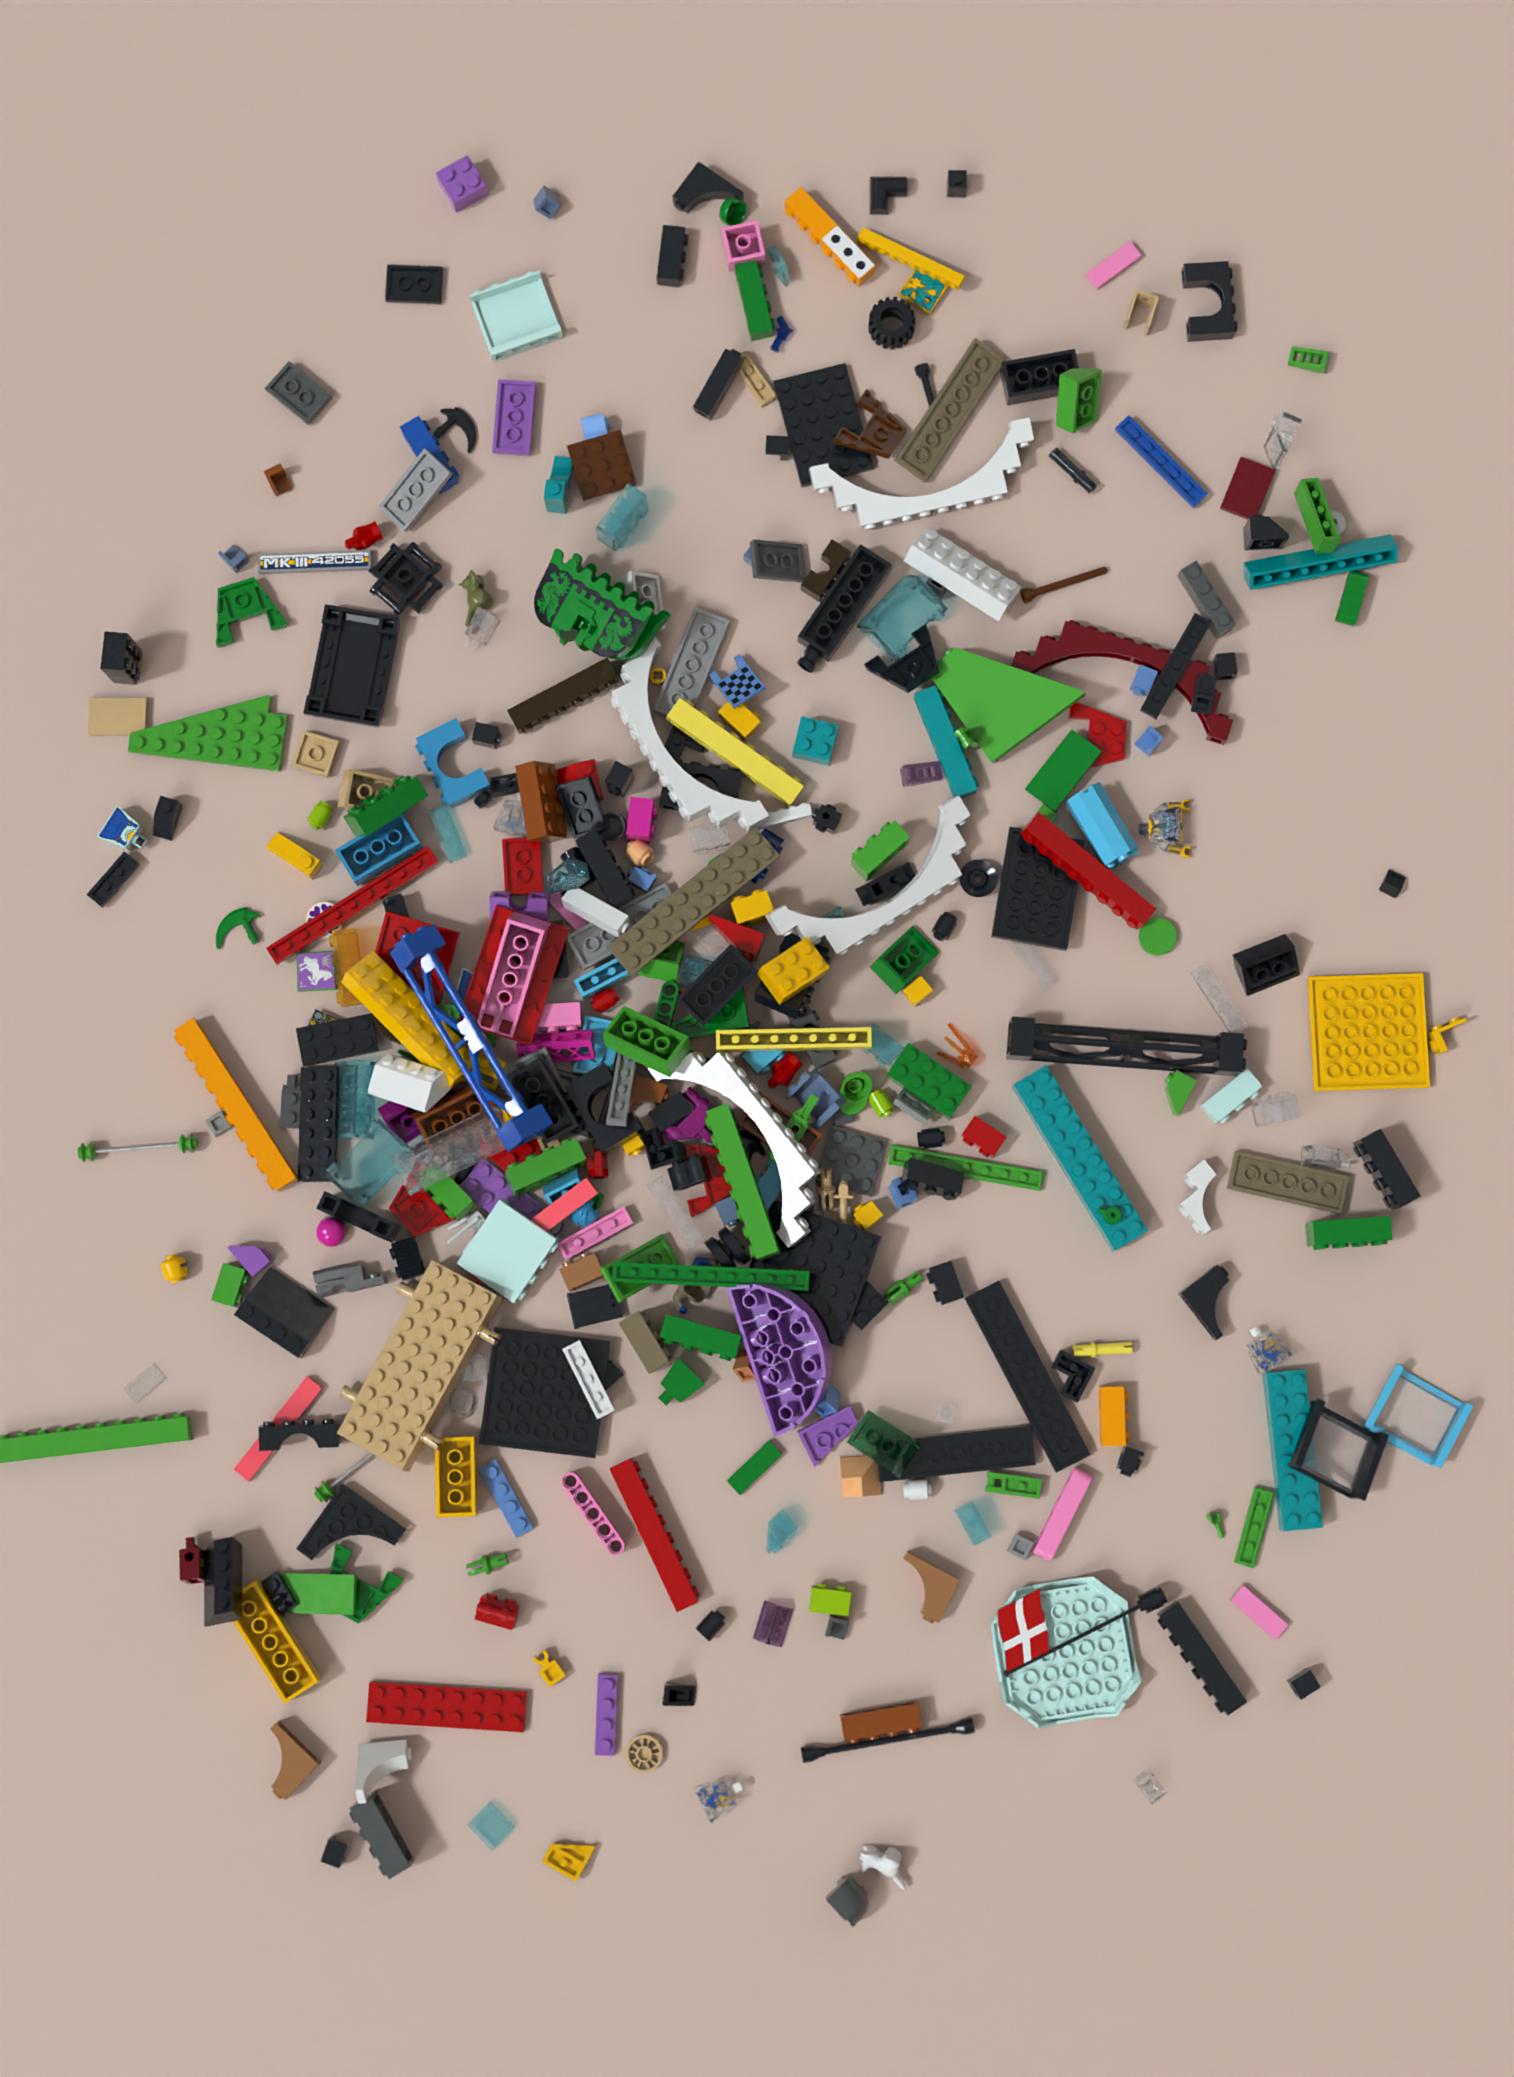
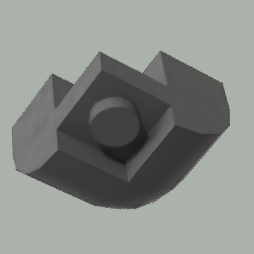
M850 1874L846 1878L842 1876L837 1881V1886L826 1896L827 1902L845 1921L848 1920L852 1927L867 1912L868 1899L863 1886L860 1887Z

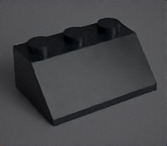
M1286 934L1232 955L1235 970L1247 996L1300 975L1295 946Z

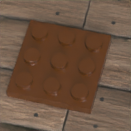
M621 430L567 445L583 501L637 485Z

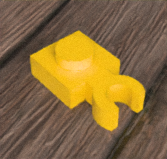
M543 1650L544 1660H539L537 1656H534L533 1659L536 1664L543 1667L538 1672L547 1685L551 1687L565 1677L566 1674L556 1659L551 1662L549 1661L548 1652Z

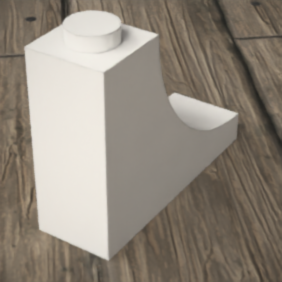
M407 1740L359 1744L355 1785L358 1804L366 1803L370 1790L384 1776L398 1770L408 1769L409 1760H412V1749L408 1748Z

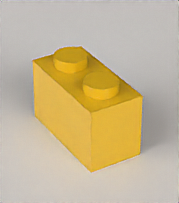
M727 702L718 711V716L746 741L761 726V717L755 711L751 712L748 710L745 702L735 709Z

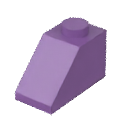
M236 1245L227 1247L252 1277H257L273 1263L270 1259L272 1255L266 1248Z

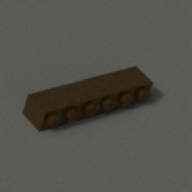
M605 658L508 709L507 712L518 733L526 734L532 731L534 726L549 722L551 717L563 715L567 712L566 709L572 706H580L584 702L583 700L589 697L591 699L597 697L600 691L614 688L619 679L609 659Z

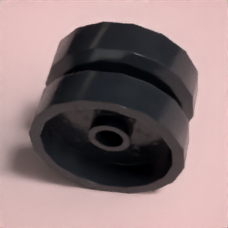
M726 1226L718 1231V1236L723 1243L719 1240L717 1241L714 1237L704 1242L723 1267H737L733 1262L734 1257L741 1265H745L751 1260L744 1250L745 1247L735 1235H732Z

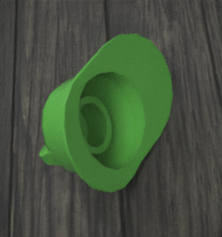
M855 1071L846 1075L842 1080L839 1093L847 1101L841 1108L843 1113L854 1115L864 1109L873 1085L872 1079L868 1074Z

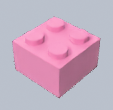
M758 220L721 228V237L729 272L735 271L736 264L755 260L757 265L765 264V251Z

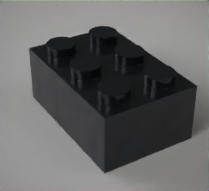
M105 631L100 669L113 683L136 685L137 679L140 678V668H138L139 661L142 660V650H140V647L128 633Z

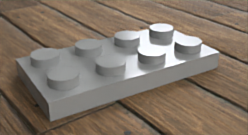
M424 448L379 507L404 531L408 532L453 473L428 449Z

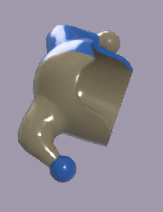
M696 1257L692 1265L717 1266L718 1261L716 1259L710 1260L704 1257ZM679 1285L673 1295V1301L679 1307V1312L681 1314L687 1312L686 1306L683 1305L684 1298L700 1303L709 1295L713 1286Z

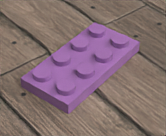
M498 379L493 454L530 456L536 382Z
M484 1158L459 1186L488 1213H491L497 1202L502 1198L509 1201L510 1206L530 1220L543 1208L527 1194L514 1198L505 1175Z

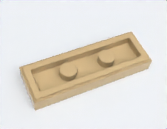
M746 351L741 354L743 364L738 374L762 408L775 400L777 395Z

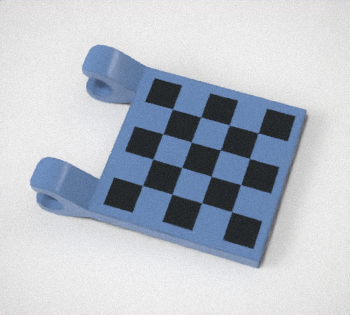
M740 654L734 657L739 669L721 679L715 670L709 673L712 683L720 690L734 709L766 689Z

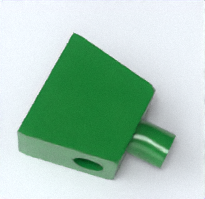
M678 1358L660 1383L666 1390L658 1398L666 1406L673 1398L681 1403L703 1387L705 1383Z

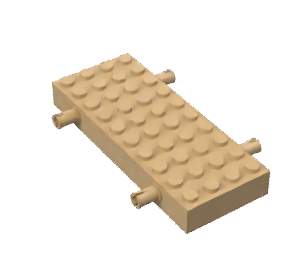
M431 1260L416 1289L403 1281L399 1283V1286L405 1290L397 1287L396 1292L410 1300L360 1392L344 1385L342 1390L348 1392V1394L342 1391L339 1393V1396L349 1400L353 1405L337 1434L400 1470L407 1472L410 1471L424 1444L431 1446L437 1451L442 1447L435 1442L443 1445L444 1440L430 1432L480 1340L484 1339L495 1346L498 1341L494 1340L492 1336L498 1340L501 1337L499 1333L488 1329V1326L503 1298Z

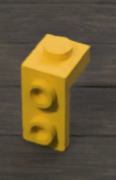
M1458 1016L1449 1020L1450 1024L1443 1027L1442 1024L1432 1027V1032L1427 1034L1430 1040L1429 1047L1432 1052L1438 1055L1447 1051L1448 1049L1441 1032L1468 1021L1467 1018L1460 1019Z

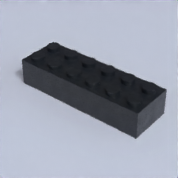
M860 544L799 633L798 643L806 648H813L822 655L823 659L829 662L890 573L892 564Z

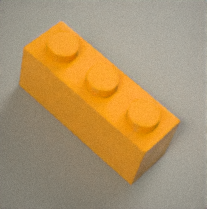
M1124 1386L1098 1387L1100 1446H1126V1442H1129V1430L1125 1429V1422H1128V1410H1125V1402H1128V1392L1124 1390Z

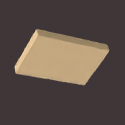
M90 697L88 735L130 736L131 732L146 729L148 699Z

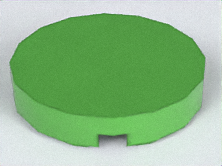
M1157 917L1149 919L1140 928L1138 939L1144 951L1154 956H1160L1170 952L1174 947L1177 933L1171 922Z

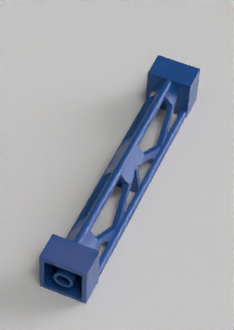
M435 924L429 927L424 925L413 934L408 932L400 937L401 941L394 945L395 948L390 954L401 973L405 975L487 1113L507 1152L539 1137L553 1122L542 1104L531 1109L528 1108L523 1097L515 1090L497 1060L492 1045L476 1018L468 1011L437 955L446 943ZM421 965L425 986L424 993L410 969ZM432 970L436 971L457 1011L464 1018L463 1021H456L435 1006L431 984ZM441 1022H446L466 1036L454 1045ZM466 1046L469 1047L472 1072H470L458 1052L459 1049ZM481 1049L489 1060L491 1068L506 1093L511 1097L512 1100L510 1102L502 1100L483 1086L478 1061V1052ZM492 1101L515 1117L502 1126L489 1102Z

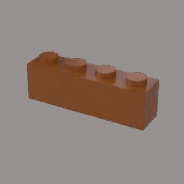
M918 1701L840 1715L844 1741H849V1743L860 1742V1738L868 1737V1740L878 1739L882 1734L896 1736L899 1735V1731L907 1730V1733L918 1732L919 1728L923 1727Z

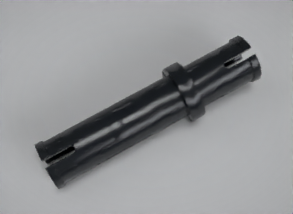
M1057 447L1052 450L1049 457L1074 479L1073 482L1078 483L1089 494L1093 492L1097 484L1086 475V472L1084 470L1081 471Z

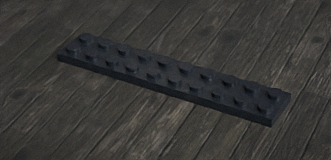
M998 1280L964 1298L1055 1473L1091 1455L1000 1281Z

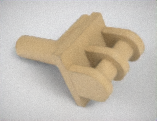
M841 1181L838 1192L834 1193V1198H840V1222L847 1224L848 1198L853 1199L854 1192H849V1183L847 1181Z

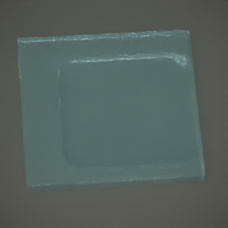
M491 1802L467 1824L491 1851L515 1828Z

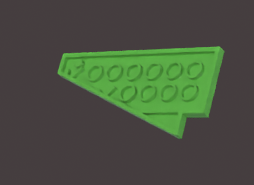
M266 695L131 732L128 752L280 772L288 716L269 713L271 696Z

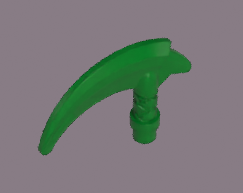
M247 907L239 908L229 913L221 921L217 929V949H221L225 935L238 925H243L252 944L258 943V935L250 923L253 918H259L260 914L247 910Z

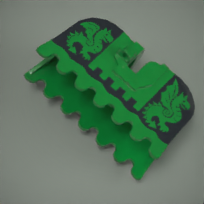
M558 548L555 549L534 597V609L539 621L545 626L554 629L557 637L560 638L559 642L563 645L575 640L576 646L583 651L591 650L599 656L624 661L633 660L642 655L671 616L670 612L662 610L655 615V604L652 601H646L643 605H640V594L633 591L626 596V586L623 582H617L614 586H611V575L605 572L597 577V567L592 563L587 564L583 568L581 565L582 556L578 553H574L572 559L564 563L563 551Z

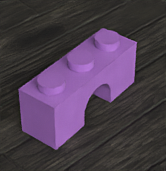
M491 892L489 897L490 919H492L496 905H500L548 920L549 893L530 892L528 904L525 906L515 905L511 900V892Z

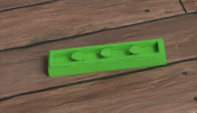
M1254 1486L1234 1563L1254 1568L1274 1492Z

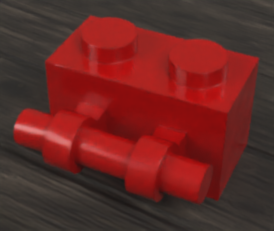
M486 1593V1596L482 1595L476 1607L474 1620L513 1630L520 1609V1605L516 1604L517 1601L505 1598V1601L499 1600L497 1595Z

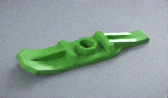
M810 1094L803 1108L793 1113L786 1125V1128L790 1130L794 1125L799 1127V1131L794 1133V1138L798 1143L811 1123V1111L819 1099L813 1094ZM771 1150V1152H770L771 1160L776 1163L774 1154H773V1152H772V1150Z

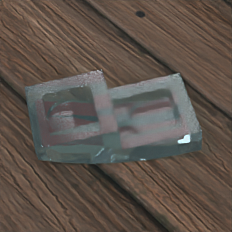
M772 244L768 247V257L776 264L774 266V274L787 287L789 285V273L786 263L777 247Z

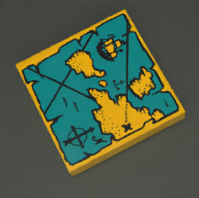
M915 269L898 296L930 315L949 285L933 280L930 276L923 275Z

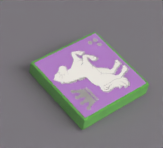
M335 951L296 953L298 992L337 990Z

